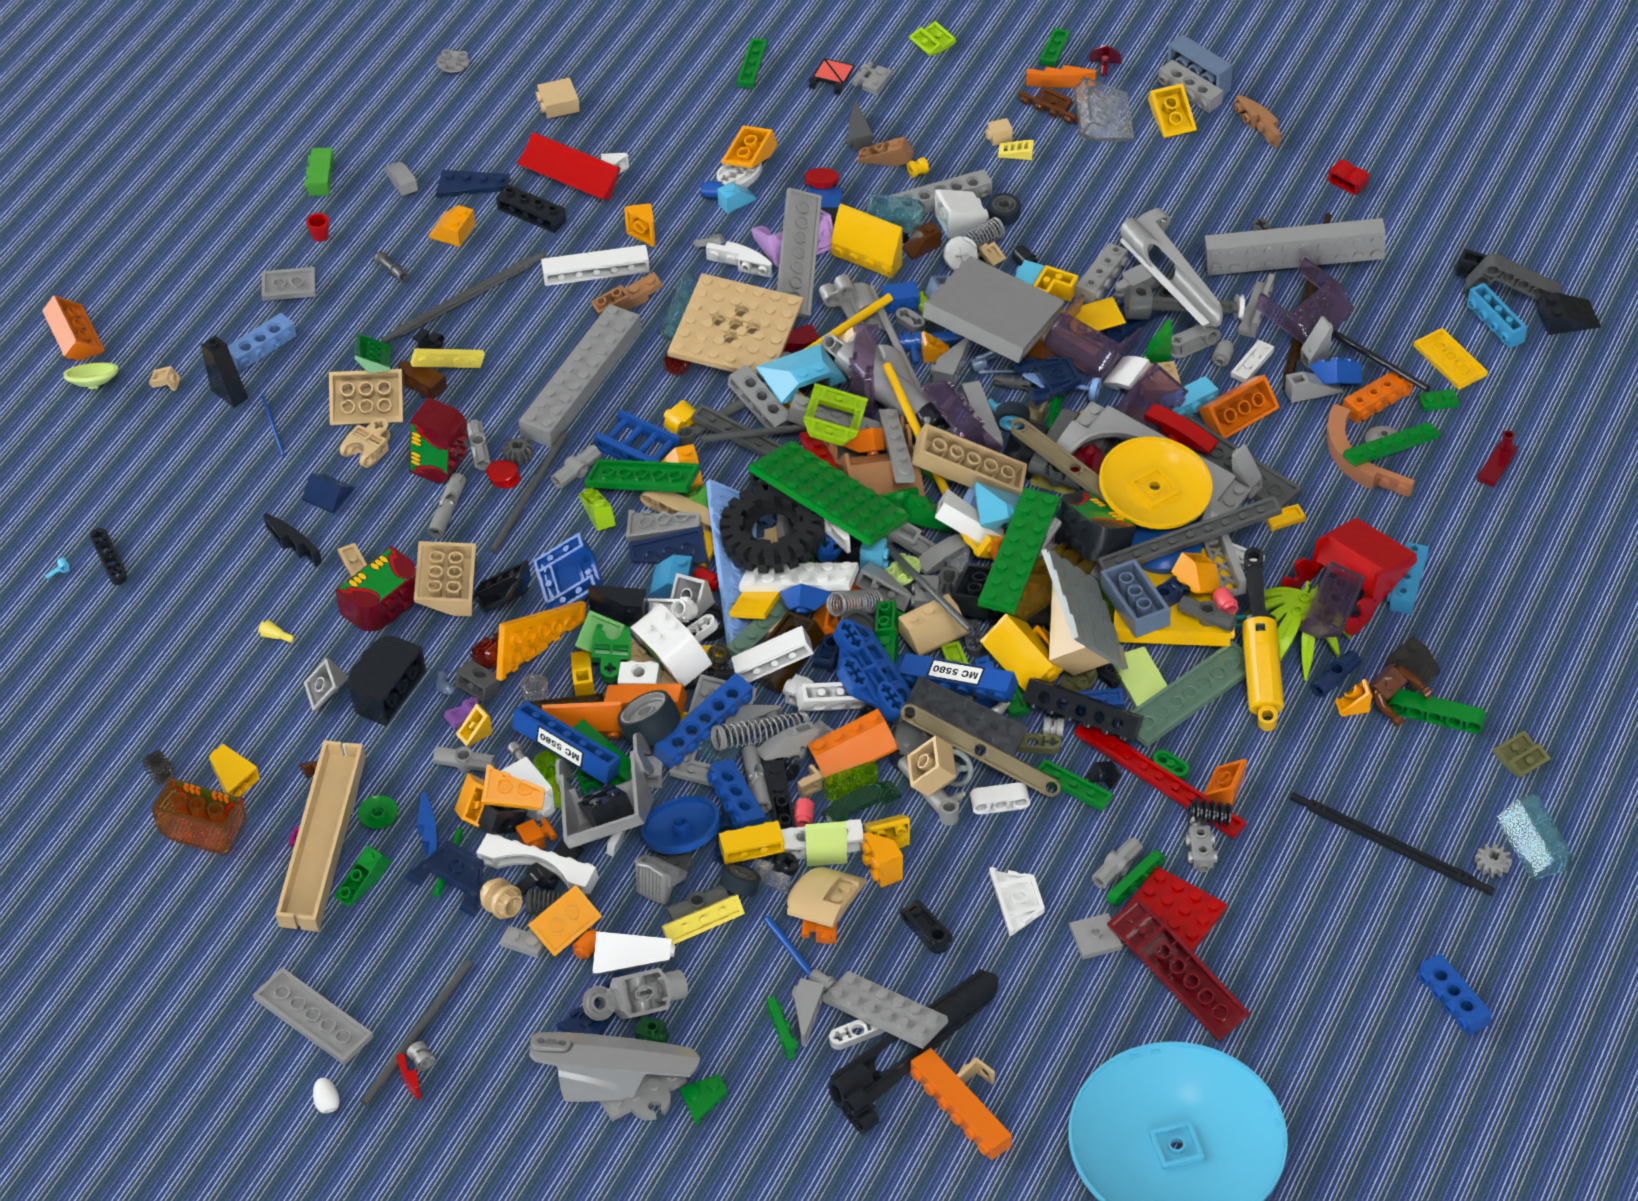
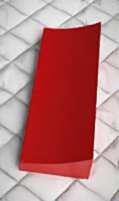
M532 132L523 154L516 163L606 200L611 199L621 170L619 166L535 132Z

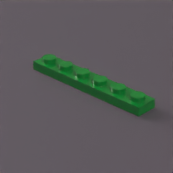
M1426 422L1344 450L1343 457L1356 467L1437 439L1441 432L1430 422Z

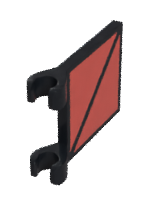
M824 58L814 75L809 78V88L816 89L818 81L834 84V94L841 95L844 85L855 69V65Z

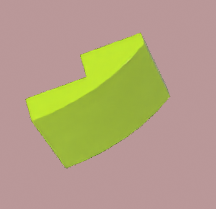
M936 21L925 29L920 27L909 36V39L929 56L938 54L957 42L956 38Z

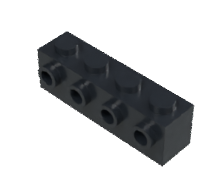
M508 184L496 196L498 210L550 232L556 233L566 222L565 208Z

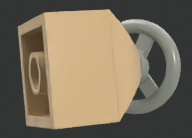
M937 736L932 737L907 755L910 786L926 796L940 791L947 785L955 788L963 787L973 777V764L968 755L961 750L953 749L950 743ZM954 755L961 757L966 765H960L955 762ZM961 771H967L965 779L959 782L954 781Z

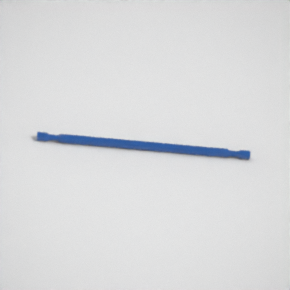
M261 394L282 457H284L285 453L267 401L265 400V395Z

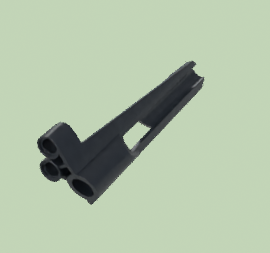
M979 969L927 1006L946 1015L948 1023L923 1049L916 1046L915 1050L887 1070L877 1071L875 1062L878 1055L883 1049L899 1039L892 1034H888L830 1076L829 1092L831 1099L837 1107L842 1109L846 1118L859 1133L865 1134L880 1123L874 1110L876 1107L872 1103L911 1071V1061L929 1048L937 1049L994 999L998 989V977L996 974Z

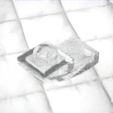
M754 859V870L760 875L761 881L780 892L788 894L791 888L790 876L783 872H775L774 864L769 861Z

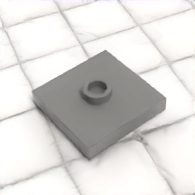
M1109 913L1069 923V928L1082 960L1122 950L1120 939L1107 926V923L1111 920Z

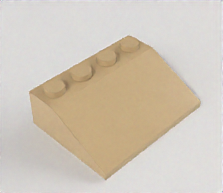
M390 369L389 371L368 373L366 370L329 372L330 426L370 424L376 418H384L388 423H403L405 385L402 369Z
M419 541L414 602L452 616H472L476 543Z

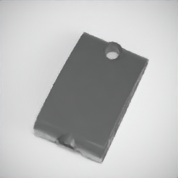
M1063 408L1046 436L1057 443L1071 421H1075L1080 413ZM1115 437L1091 440L1079 447L1073 456L1082 448L1094 443L1101 450L1103 456L1106 457L1113 449ZM1035 452L1028 466L1029 473L1047 478L1050 484L1055 486L1064 484L1078 490L1083 489V487Z

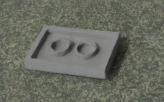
M315 267L262 271L263 301L316 297Z

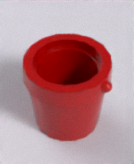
M323 213L310 215L306 222L312 239L317 242L325 241L329 237L328 216Z

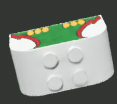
M661 603L630 627L642 648L660 664L676 683H682L684 687L712 665L711 660L696 638Z

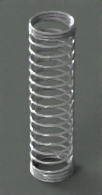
M800 711L796 714L763 717L762 719L745 720L744 722L722 724L721 726L715 725L711 730V740L717 751L725 750L727 747L731 749L732 746L737 748L738 745L743 747L744 744L749 746L750 743L754 745L756 742L760 744L761 741L764 743L769 739L766 728L767 721L770 724L771 736L773 737V720L778 734V720L781 721L783 731L785 730L784 718L787 721L788 728H790V717L793 721V726L801 724V715L805 723L810 722V719L805 711ZM761 722L764 725L766 741L762 739ZM750 724H751V726H752V728H753V735H754V739H755V740H754V743L751 742V738H750V732H749V725H750ZM755 724L759 728L760 742L756 739ZM744 725L747 729V735L749 739L748 744H746L745 742V736L743 732ZM738 726L741 729L743 740L742 745L739 743V736L737 732ZM732 727L736 732L737 746L733 743ZM717 729H718V731H719V732H718L719 744H718L717 736H716V731H717ZM726 729L730 733L731 747L727 744Z

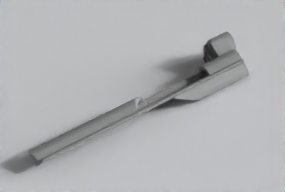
M1155 208L1144 213L1137 220L1135 218L1125 220L1121 226L1120 234L1122 238L1120 242L1202 326H1220L1223 317V309L1220 302L1165 234V229L1170 224L1171 218L1161 208ZM1154 244L1174 262L1176 270L1173 279L1168 280L1151 262L1148 251L1152 249Z
M846 274L836 277L834 284L827 283L819 288V293L825 306H840L847 319H850L879 299L873 285L869 286L866 283L853 284ZM884 307L853 327L857 330L860 326H864L865 330L862 335H864L866 349L884 363L891 362L898 374L924 393ZM868 327L885 330L893 346L875 345Z

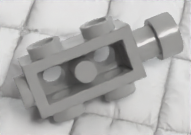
M1192 817L1189 834L1185 835L1186 847H1190L1191 850L1187 852L1188 864H1192L1193 869H1198L1199 872H1207L1210 868H1213L1214 862H1217V851L1213 850L1212 845H1215V835L1211 833L1210 825H1203L1202 818L1199 819L1198 823H1195V818Z

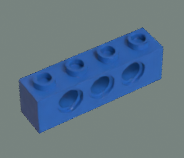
M729 759L711 763L709 772H707V780L713 786L716 796L721 800L725 812L729 814L733 826L737 829H742L746 826L764 824L766 816L734 760Z
M1441 953L1420 964L1419 980L1424 985L1426 984L1431 990L1433 997L1443 1004L1446 1012L1454 1017L1460 1029L1465 1030L1470 1036L1490 1025L1492 1012Z

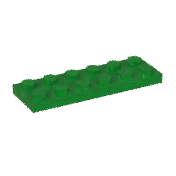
M597 459L584 484L586 488L688 493L700 471V466L697 463Z

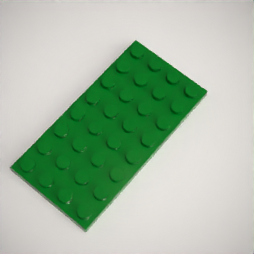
M793 441L787 442L754 461L748 467L749 472L869 547L908 523L912 516L903 508L891 503L887 498L878 495L874 490L862 485L858 480L849 477L842 470L836 469L829 462L820 459L813 452L807 451Z

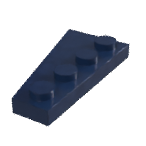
M442 170L436 196L437 198H443V195L451 194V197L459 196L458 193L469 192V195L476 194L479 191H484L485 193L501 192L507 184L509 185L510 174Z
M701 526L628 543L633 563H660L672 555L692 556L693 564H709L704 532Z
M618 971L602 986L609 989L612 978L626 974ZM596 998L594 1005L598 1009L600 1001ZM582 1005L578 1009L575 1008L565 1021L559 1022L557 1030L569 1033L602 1035L616 1013L613 1012L605 1020L596 1021L585 1013Z

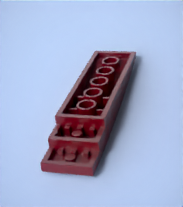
M1139 897L1134 899L1107 923V926L1218 1042L1250 1015V1012L1168 924L1163 922L1152 909L1150 910Z

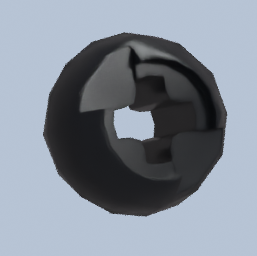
M782 852L775 857L773 869L779 876L788 878L797 872L798 859L791 852Z

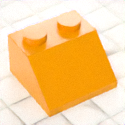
M457 205L448 210L428 235L429 238L460 247L475 226L474 209Z

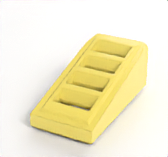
M1034 140L1000 143L998 157L1032 160Z

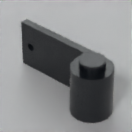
M562 839L552 852L565 858L571 857L577 860L584 851V848L576 846L569 849ZM538 862L532 864L526 876L539 868L544 878L536 886L542 890L546 889L547 892L554 890L560 880L558 875Z

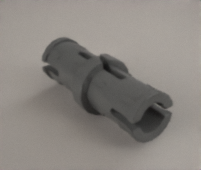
M995 374L993 385L1008 387L1009 390L1020 389L1029 392L1032 382L1016 378L1013 375L1008 377Z

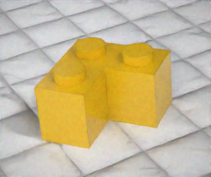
M1046 265L1033 286L1062 300L1071 302L1075 296L1078 275Z

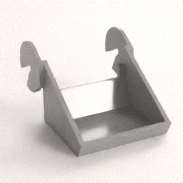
M641 733L633 734L634 751L630 752L632 780L616 785V787L627 793L635 814L596 827L591 826L578 805V802L582 801L585 796L579 797L576 788L572 787L567 779H574L569 765L562 758L556 760V781L561 790L563 840L569 849L645 824L654 797L643 772L646 775H651L654 772V768L644 755L651 754V751Z

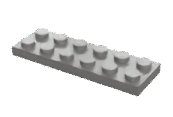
M283 967L253 994L254 1000L343 1065H346L374 1038L373 1032Z
M847 971L822 996L824 1003L922 1049L948 1023L946 1015L850 971Z

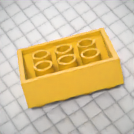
M840 204L831 238V255L893 278L902 267V227Z

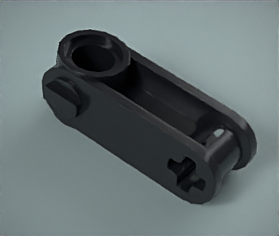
M915 900L914 904L906 909H900L903 921L931 952L941 954L948 949V944L952 942V934L920 900Z

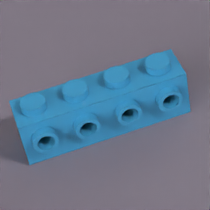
M1485 283L1469 290L1468 307L1479 316L1480 320L1486 323L1509 348H1513L1525 342L1527 326Z
M1406 542L1405 547L1417 554V562L1397 583L1393 591H1390L1387 602H1390L1389 610L1412 615L1429 546Z

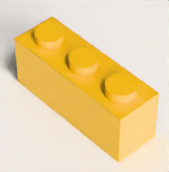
M778 821L766 822L756 826H746L742 829L727 830L719 833V847L724 864L726 865L784 852V838Z

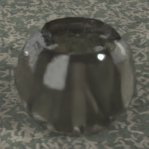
M714 644L707 651V656L714 667H724L731 660L730 649L725 644ZM716 653H717V654H722V655H723L722 658H721L720 656H719V657H716V656H715Z

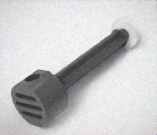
M1128 285L1124 297L1126 319L1149 320L1152 310L1187 311L1176 298L1153 297L1150 286ZM1236 294L1234 302L1231 299L1218 300L1223 309L1222 313H1228V315L1233 313L1235 321L1237 318L1240 321L1243 319L1245 311V298L1243 294L1240 297Z

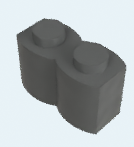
M942 567L939 578V593L942 596L949 594L951 597V593L959 578L957 568Z

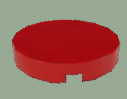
M814 168L805 173V183L808 186L810 184L813 185V188L816 189L832 188L834 184L837 185L839 182V174L832 169Z

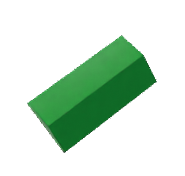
M357 333L354 359L368 373L389 371L392 345Z

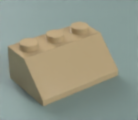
M944 595L943 597L961 614L958 605L950 595ZM936 600L898 617V632L913 651L921 656L968 634Z

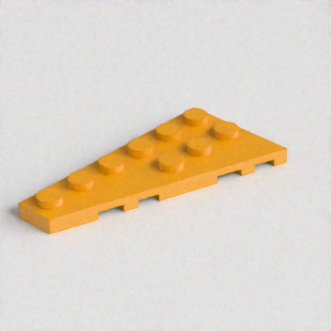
M580 600L500 623L496 679L503 681L506 678V674L511 671L515 672L524 661L529 662L547 649L549 643L558 641L560 635L564 632H570L584 622L586 602Z

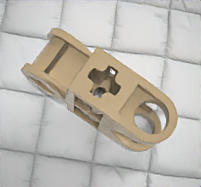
M376 418L366 428L358 424L342 442L340 454L344 457H349L350 455L361 453L359 464L364 468H369L378 462L389 451L387 441L390 439V432L387 430V420Z

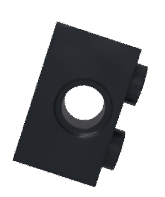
M484 805L478 824L486 833L492 835L516 832L515 826L524 822L528 811L522 808Z

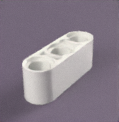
M1024 783L980 787L973 789L969 794L975 814L1020 810L1030 805L1027 786Z

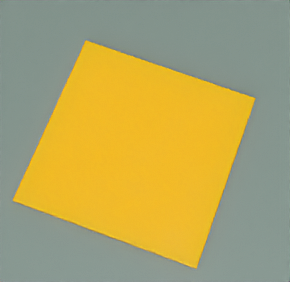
M1113 297L1061 311L1074 338L1126 323Z

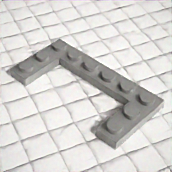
M700 674L688 714L725 683L726 680ZM753 687V698L747 705H753L757 688ZM699 746L695 752L685 756L684 761L680 765H675L670 769L669 776L713 787L707 780V772H709L711 764L695 761Z

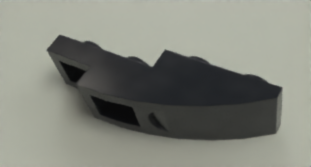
M784 760L764 761V774L772 804L770 810L772 821H778L781 830L790 827L796 828Z

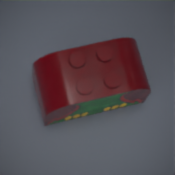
M428 397L410 420L409 472L432 482L443 483L467 455L468 448L466 446L469 437L467 435V422L457 409Z
M392 546L382 552L335 590L340 615L359 629L369 632L378 631L390 622L395 621L400 614L408 610L415 603L416 570L412 560Z

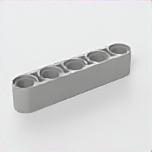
M980 381L961 383V395L981 445L991 450L1003 448L1000 430Z

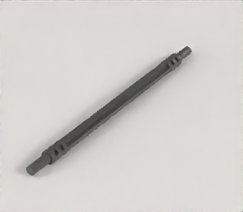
M541 251L530 258L526 257L399 325L394 331L381 337V341L387 343L398 336L402 337L532 267L534 263L545 258V252Z

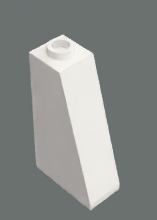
M946 489L937 503L936 519L980 544L987 534L1000 537L1004 534V529L1001 527L997 531L981 527L978 510L949 489Z
M597 932L592 976L667 963L670 957H674L675 945H672V939Z

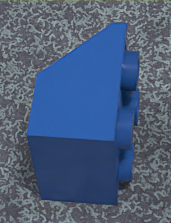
M1341 357L1330 358V361L1328 359H1319L1317 363L1310 364L1311 370L1323 384H1362V362H1355L1354 358H1345L1343 361Z

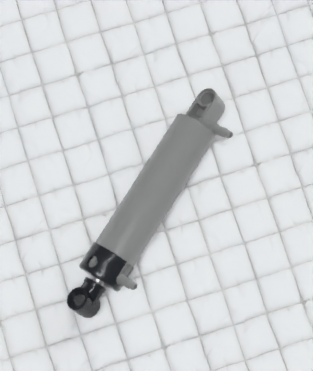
M860 326L847 343L832 334L825 335L822 339V347L835 357L834 363L839 370L885 408L897 409L898 416H904V423L909 424L882 367L885 363L858 342L865 327ZM895 371L921 429L927 423L966 439L964 434L952 427L953 416L948 412L955 401V397L950 396L941 407Z

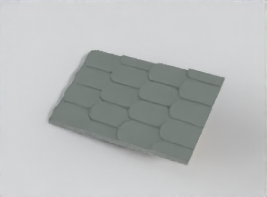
M1041 550L1052 580L1049 661L1074 676L1108 663H1112L1122 670L1128 669L1123 646L1119 644L1116 629L1111 622L1107 604L1102 598L1098 581L1092 575L1085 574L1081 568L1074 567L1067 559L1060 558L1055 551Z

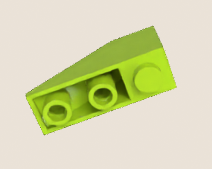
M587 488L578 494L593 526L598 531L616 525L611 504L597 489Z

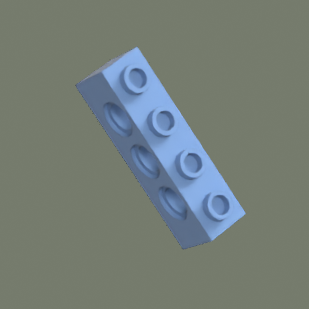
M279 313L228 345L236 369L239 372L296 337L295 325L284 314Z

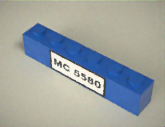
M910 653L905 654L899 668L901 676L909 686L915 685L920 675L960 695H973L981 699H994L998 702H1011L1018 685L1015 673L1011 671Z
M528 701L514 709L512 728L604 784L609 783L618 775L621 761L619 755Z

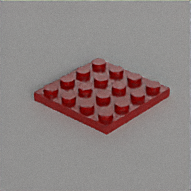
M1158 866L1127 904L1129 905L1134 899L1139 897L1150 910L1152 909L1163 922L1168 924L1193 952H1195L1226 911L1228 905Z

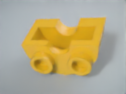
M681 400L672 409L665 411L663 415L665 418L664 427L677 435V431L680 428L697 424L692 420V415L697 409L685 400Z

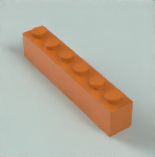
M929 1048L911 1061L910 1074L912 1078L923 1085L925 1092L929 1096L935 1098L940 1109L946 1110L953 1123L957 1126L959 1125L964 1130L966 1137L977 1144L979 1151L983 1155H987L993 1160L1012 1147L1011 1133L932 1048Z

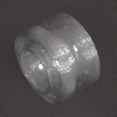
M540 674L526 676L521 682L523 700L548 699L549 688L547 679Z

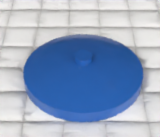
M1190 522L1184 526L1172 529H1152L1136 525L1131 546L1190 526L1193 523ZM1202 543L1143 563L1140 566L1143 570L1155 574H1173L1171 571L1181 553H1202Z
M700 796L677 797L661 803L648 813L645 824L641 825V835L645 845L654 852L681 854L695 850L709 842L720 828L721 816L717 805L707 798Z

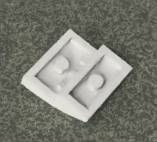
M1122 357L1103 384L1116 390L1124 388L1131 391L1151 363L1149 359L1142 357Z

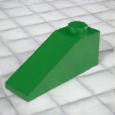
M1171 319L1165 321L1148 343L1146 353H1143V358L1149 359L1151 364L1170 362L1172 343Z
M910 494L901 507L912 515L908 522L910 524L951 533L954 532L953 528L935 518L937 505L928 497Z

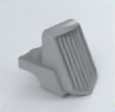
M647 854L635 859L637 893L659 904H667L672 887L686 879L687 871Z

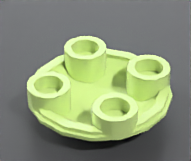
M901 553L900 555L920 573V561L914 556H907L905 553ZM896 561L892 562L885 569L902 586L914 580Z

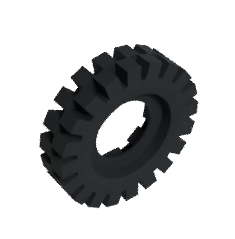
M762 484L753 486L754 494L745 489L739 493L740 499L733 497L728 502L729 508L724 507L719 523L723 547L729 558L732 557V561L736 565L740 566L743 564L745 570L753 572L756 566H758L759 573L768 574L770 566H774V572L780 573L784 572L783 564H787L790 570L799 567L798 559L806 563L812 558L811 552L816 554L821 548L820 542H823L825 536L823 517L768 484V490L765 491ZM780 514L792 521L793 530L790 535L787 534L778 538V542L771 543V540H757L753 536L752 527L754 523L763 516Z

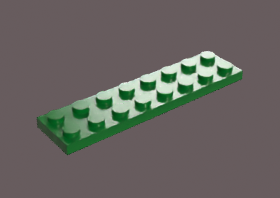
M1024 487L978 599V606L1015 616L1060 504V496Z

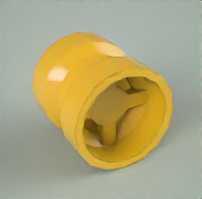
M924 157L919 158L917 161H909L906 164L911 178L918 177L920 173L922 175L929 173V166Z

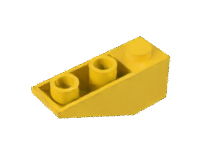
M586 651L571 652L575 695L595 694L591 654Z

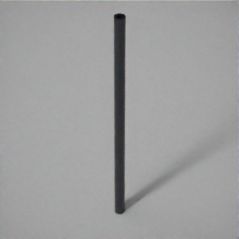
M1314 317L1309 319V323L1314 326L1319 321ZM1333 329L1332 337L1423 391L1428 392L1430 390L1428 384Z

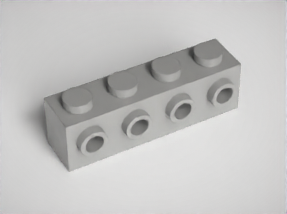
M1109 242L1076 284L1075 298L1086 303L1101 300L1105 290L1111 287L1112 281L1118 278L1122 268L1127 266L1129 262L1127 257L1128 250Z

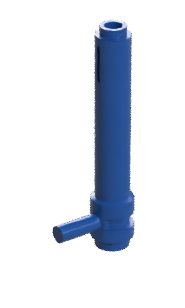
M952 331L929 333L948 345H956L965 338L961 335H954ZM914 332L911 335L903 333V335L899 336V341L905 351H910L912 365H918L917 350H921V332Z

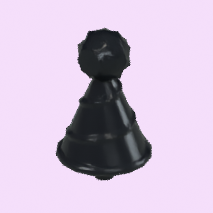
M784 760L787 781H792L798 776L800 768L798 764L785 763Z

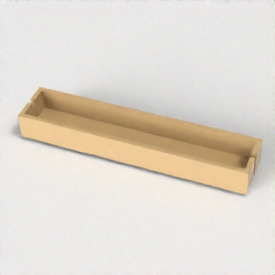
M323 741L275 914L279 927L298 929V926H300L301 930L320 931L366 760L362 744L345 743L344 747L347 756H345L341 742Z

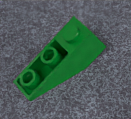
M367 845L334 897L346 906L351 907L383 876L392 860Z

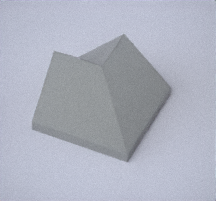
M676 573L670 599L691 597V600L698 607V613L695 618H699L715 603L708 581Z
M326 658L304 681L312 711L314 712L324 705L348 680V676L329 658Z

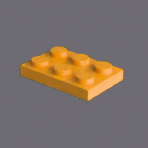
M575 884L533 919L528 926L555 957L598 921L602 915Z

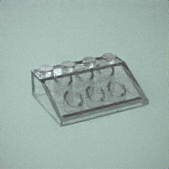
M1083 77L1074 89L1080 137L1094 142L1133 141L1134 135L1127 92Z

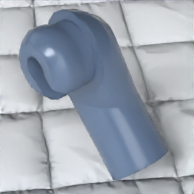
M438 672L436 690L444 695H453L455 687L446 681L447 674L445 672Z

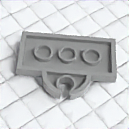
M646 1074L634 1097L599 1102L612 1122L630 1112L642 1120H657L655 1111L649 1108L653 1105H658L661 1107V1113L665 1115L671 1107L670 1092L687 1084V1078L682 1076Z

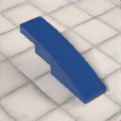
M421 792L417 830L418 835L423 836L424 853H428L429 857L439 848L438 834L430 801L426 792Z

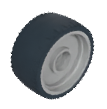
M654 690L644 693L626 704L620 711L617 720L624 736L632 746L633 734L637 732L643 735L649 746L669 736L680 724L681 716L676 704L667 692Z

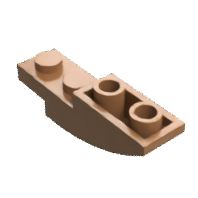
M1237 95L1234 109L1242 117L1244 123H1247L1251 129L1257 127L1258 131L1264 135L1266 141L1273 148L1279 147L1281 133L1278 130L1279 121L1262 105L1249 98Z
M652 272L626 288L620 285L591 301V304L599 315L602 314L609 304L628 310L649 301L648 295L663 288V285L655 272Z

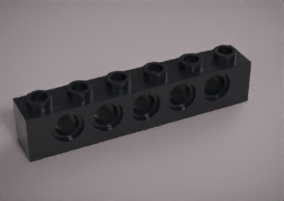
M1036 677L1029 678L1023 701L1028 702L1027 705L1032 708H1045V712L1052 715L1059 713L1064 715V719L1075 722V720L1082 722L1083 726L1092 729L1094 726L1101 729L1100 732L1107 735L1117 734L1119 739L1127 742L1137 739L1144 716ZM1044 692H1047L1050 696L1048 702H1045L1042 698ZM1062 698L1068 702L1066 709L1062 708L1060 704ZM1080 705L1085 706V715L1079 713ZM1099 711L1102 712L1105 716L1103 722H1100L1097 719V714ZM1117 718L1123 721L1121 729L1115 724Z

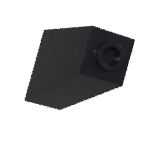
M214 335L201 344L210 389L235 408L248 399V396L227 344Z

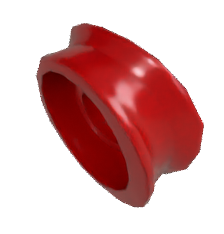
M493 461L486 470L491 483L499 488H512L521 479L517 464L511 461Z

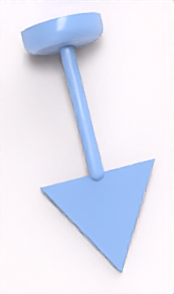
M1037 373L1022 374L1023 377L1039 387H1045ZM1095 377L1090 387L1079 385L1075 388L1089 391L1088 400L1096 403L1101 388V378Z

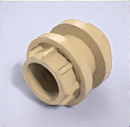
M495 878L487 881L480 891L482 907L488 912H492L499 919L515 916L522 907L523 897L520 889L511 885L504 878Z

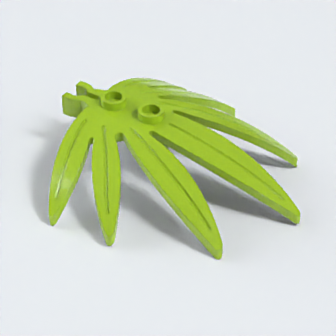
M1309 581L1305 583V588L1302 591L1291 587H1275L1264 590L1265 599H1268L1265 600L1266 610L1280 606L1270 613L1276 617L1277 622L1286 615L1277 629L1280 661L1292 644L1299 627L1303 625L1301 658L1305 681H1307L1315 645L1313 616L1316 617L1325 638L1337 658H1339L1340 651L1331 622L1350 640L1352 638L1344 630L1345 620L1341 614L1327 601L1317 597L1320 592V585H1316V588L1312 589L1309 593ZM1250 609L1242 615L1250 614Z

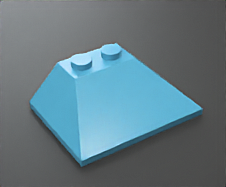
M821 344L756 366V370L781 404L793 401L795 393L798 394V388L825 379L830 387L846 381L845 376Z
M975 482L974 488L980 526L997 531L1004 522L1009 524L1020 496Z

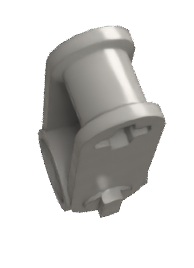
M1198 324L1173 335L1170 355L1175 359H1181L1214 345L1220 340L1221 332L1216 327Z

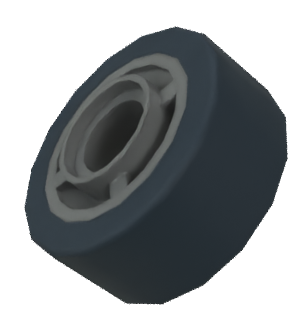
M999 193L989 199L987 207L989 219L997 217L1003 225L1012 224L1019 219L1021 204L1016 196L1009 193Z
M737 863L725 865L720 878V883L725 889L741 896L755 895L761 881L760 875L755 870Z

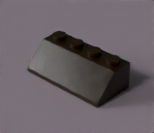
M788 610L764 642L802 626L810 637L814 650L825 634L815 620ZM808 657L758 678L756 681L765 688L780 694L786 681L792 679Z

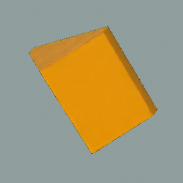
M651 203L626 206L624 208L626 233L654 248L656 245Z

